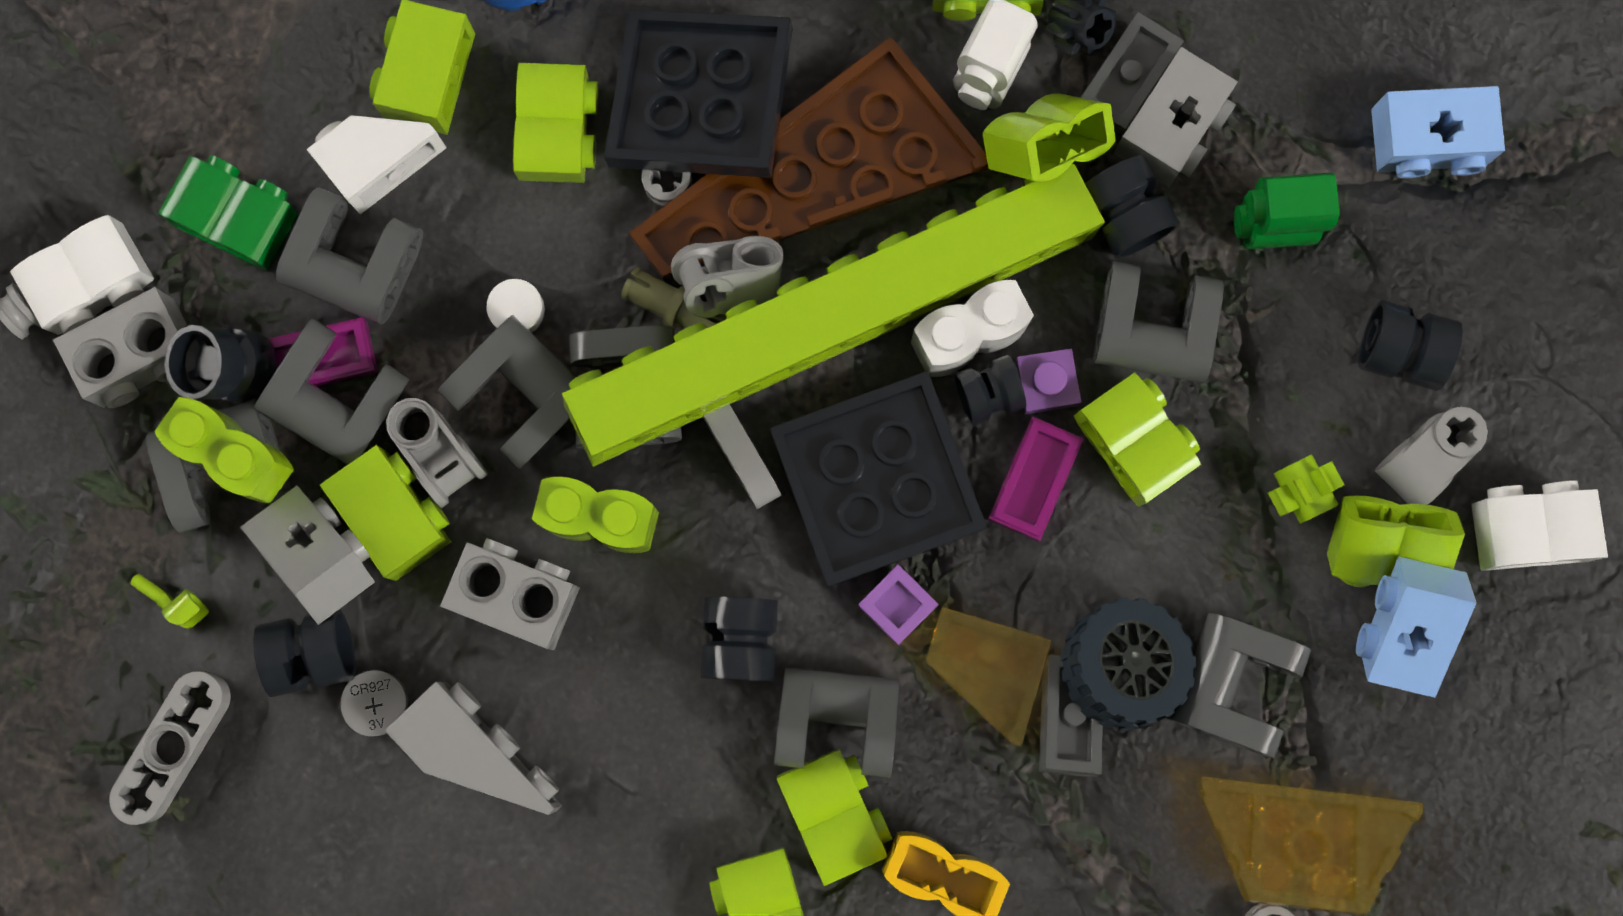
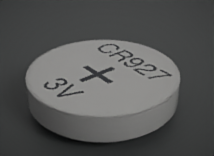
M366 671L355 676L346 685L341 697V712L345 722L355 732L365 736H382L387 734L385 729L408 708V695L404 685L394 675L384 671Z

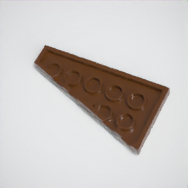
M890 36L780 119L771 178L707 174L629 232L637 247L665 281L674 278L671 271L672 259L679 250L687 245L738 240L748 236H764L778 242L988 170L986 152ZM699 258L698 261L701 267L705 266L703 260Z

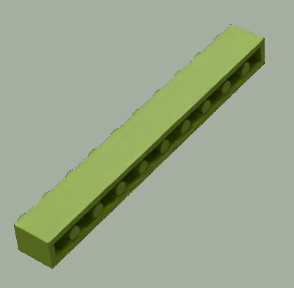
M1072 164L1060 176L1049 181L1035 182L1025 179V186L1009 193L1005 187L995 189L979 198L975 203L976 208L960 215L956 209L946 211L930 220L926 224L927 230L909 237L907 232L897 233L882 241L877 246L878 252L860 260L857 254L843 257L827 268L829 273L811 282L808 281L807 277L794 279L776 291L778 297L760 305L754 299L745 301L727 311L725 314L726 320L706 328L704 323L689 326L673 337L675 343L657 351H654L652 346L640 348L621 360L623 366L604 375L597 369L576 377L569 383L570 390L562 393L563 403L592 466L603 463L728 404H732L973 294L986 285L1001 281L1091 240L1105 221L1075 164Z

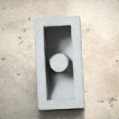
M351 115L343 122L336 121L323 128L316 136L315 143L307 151L359 214H362L445 150L446 146L430 123Z

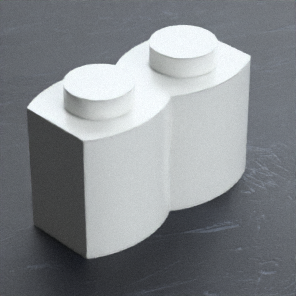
M989 0L957 61L958 71L953 79V85L958 92V97L964 103L979 110H986L988 107L995 109L1001 106L1031 47V39L1037 29V20L1032 13L1005 0Z
M109 215L102 216L79 227L59 243L29 256L10 271L41 328L57 335L65 334L94 319V316L107 306L117 307L144 293L142 288L154 280L123 223Z
M1016 280L997 281L978 290L965 305H949L928 314L914 329L911 344L925 372L928 371L930 377L946 376L965 367L977 353L995 352L1014 343L1024 333L1034 315Z
M1578 481L1542 485L1543 494L1524 495L1522 485L1488 489V499L1471 504L1481 571L1581 563L1607 558L1608 553L1598 489L1579 490Z

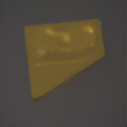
M941 607L925 663L1011 744L1022 746L1052 640Z

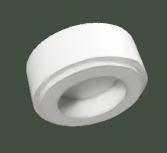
M521 279L505 280L495 286L488 296L487 314L496 328L511 315H514L532 333L543 320L545 313L543 299L537 289L527 281Z

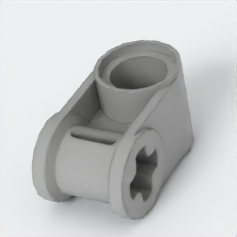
M748 236L738 240L707 244L694 243L685 246L676 253L671 262V271L674 279L684 286L683 298L687 310L699 318H709L724 314L731 308L748 300L754 299L760 305L778 297L776 291L780 288L783 249L778 242L764 236ZM699 258L703 260L705 266L701 267L698 261ZM704 294L707 301L703 302L700 295Z
M406 398L397 402L390 409L386 419L390 438L412 466L411 469L421 485L441 508L449 503L448 496L474 477L481 480L488 475L465 441L454 432L443 415L429 403L417 398ZM415 413H427L430 427L426 435L418 440H408L404 433L406 420Z
M1462 406L1451 408L1444 413L1435 414L1411 437L1396 447L1378 465L1375 472L1408 504L1428 505L1450 484L1453 476L1482 449L1488 435L1486 422L1478 412L1472 408ZM1455 424L1460 430L1455 437L1458 443L1451 445L1447 440L1452 432L1449 426Z

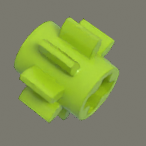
M1311 454L1273 473L1280 487L1268 492V495L1280 517L1293 511L1301 524L1339 505L1333 491L1345 484L1332 461L1319 467Z

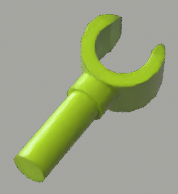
M141 574L135 575L131 580L130 584L162 608L163 616L172 624L190 629L209 613L205 604L188 589H185L173 599L170 594Z

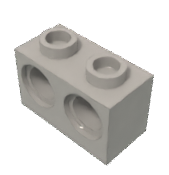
M154 287L55 338L53 341L82 399L103 408L106 406L108 408H116L136 399L139 396L138 389L156 380L159 382L168 381L164 366L166 349L171 338L181 328L187 327V324L175 300ZM164 328L166 333L164 343L157 350L149 352L148 339L155 330ZM113 354L115 364L112 371L107 376L99 378V363L107 355Z
M486 538L482 548L467 542L440 607L543 648L555 650L580 587L566 582L570 571L538 559L535 569L514 561L518 550ZM494 566L500 574V585L492 595L481 597L474 587L475 576L482 568ZM545 586L549 588L553 595V606L545 616L533 618L526 608L527 596L533 589Z

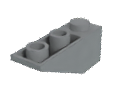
M436 681L385 729L387 734L426 774L547 815L556 812L562 806L554 797L559 788L553 780L536 765L529 771L515 756V753L520 749L517 742L500 725L496 724L491 729L475 713L481 708L480 703L459 682L451 687L447 682Z

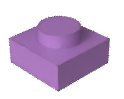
M1072 348L1016 358L1015 366L1026 397L1027 406L1023 409L1024 415L1077 407L1082 403Z
M897 565L858 604V607L894 643L899 645L939 604L906 571Z

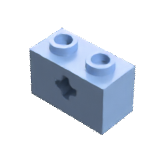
M1499 86L1387 92L1371 109L1377 172L1396 171L1398 178H1416L1431 173V169L1451 168L1452 175H1472L1485 171L1486 166L1505 151Z
M1398 556L1391 576L1384 575L1379 582L1375 596V607L1377 610L1372 623H1364L1357 638L1356 654L1362 657L1368 682L1436 697L1476 606V599L1466 572Z

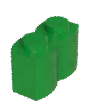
M210 155L206 162L189 156L158 215L175 228L218 247L253 266L268 271L298 215L294 208L286 202L290 195L280 187L263 179H259L255 186L239 180L237 177L240 174V170L216 156Z
M1330 172L1261 177L1256 183L1255 189L1249 190L1245 195L1242 205H1236L1234 230L1238 239L1244 238V247L1246 249L1316 245L1321 240L1324 231H1331L1335 228L1340 216L1336 175Z

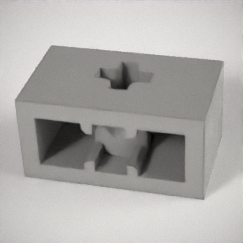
M1181 47L1123 135L1114 153L1124 160L1144 155L1157 180L1167 187H1170L1179 172L1190 177L1207 151L1205 147L1198 144L1208 128L1218 133L1236 106L1235 103L1227 98L1238 81ZM1178 113L1187 118L1182 128L1172 123Z
M295 486L240 528L319 625L375 583V581L362 564L370 555L349 529L339 535L335 529L342 523L325 500L320 497L312 503L302 490Z

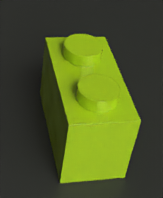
M401 0L397 17L391 16L386 25L384 45L387 48L383 67H377L374 70L370 82V98L384 119L430 123L437 133L448 135L475 37V32L466 14Z
M375 445L325 480L320 486L350 530L369 553L371 560L382 576L397 581L451 543V540L443 530L450 523L431 497L423 501L413 488L411 483L417 477L399 451L390 455L389 452Z

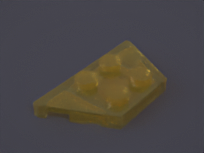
M1203 776L1197 780V790L1244 902L1358 916L1368 914L1380 892V883L1385 873L1392 870L1401 853L1399 848L1413 822L1418 821L1423 813V803Z

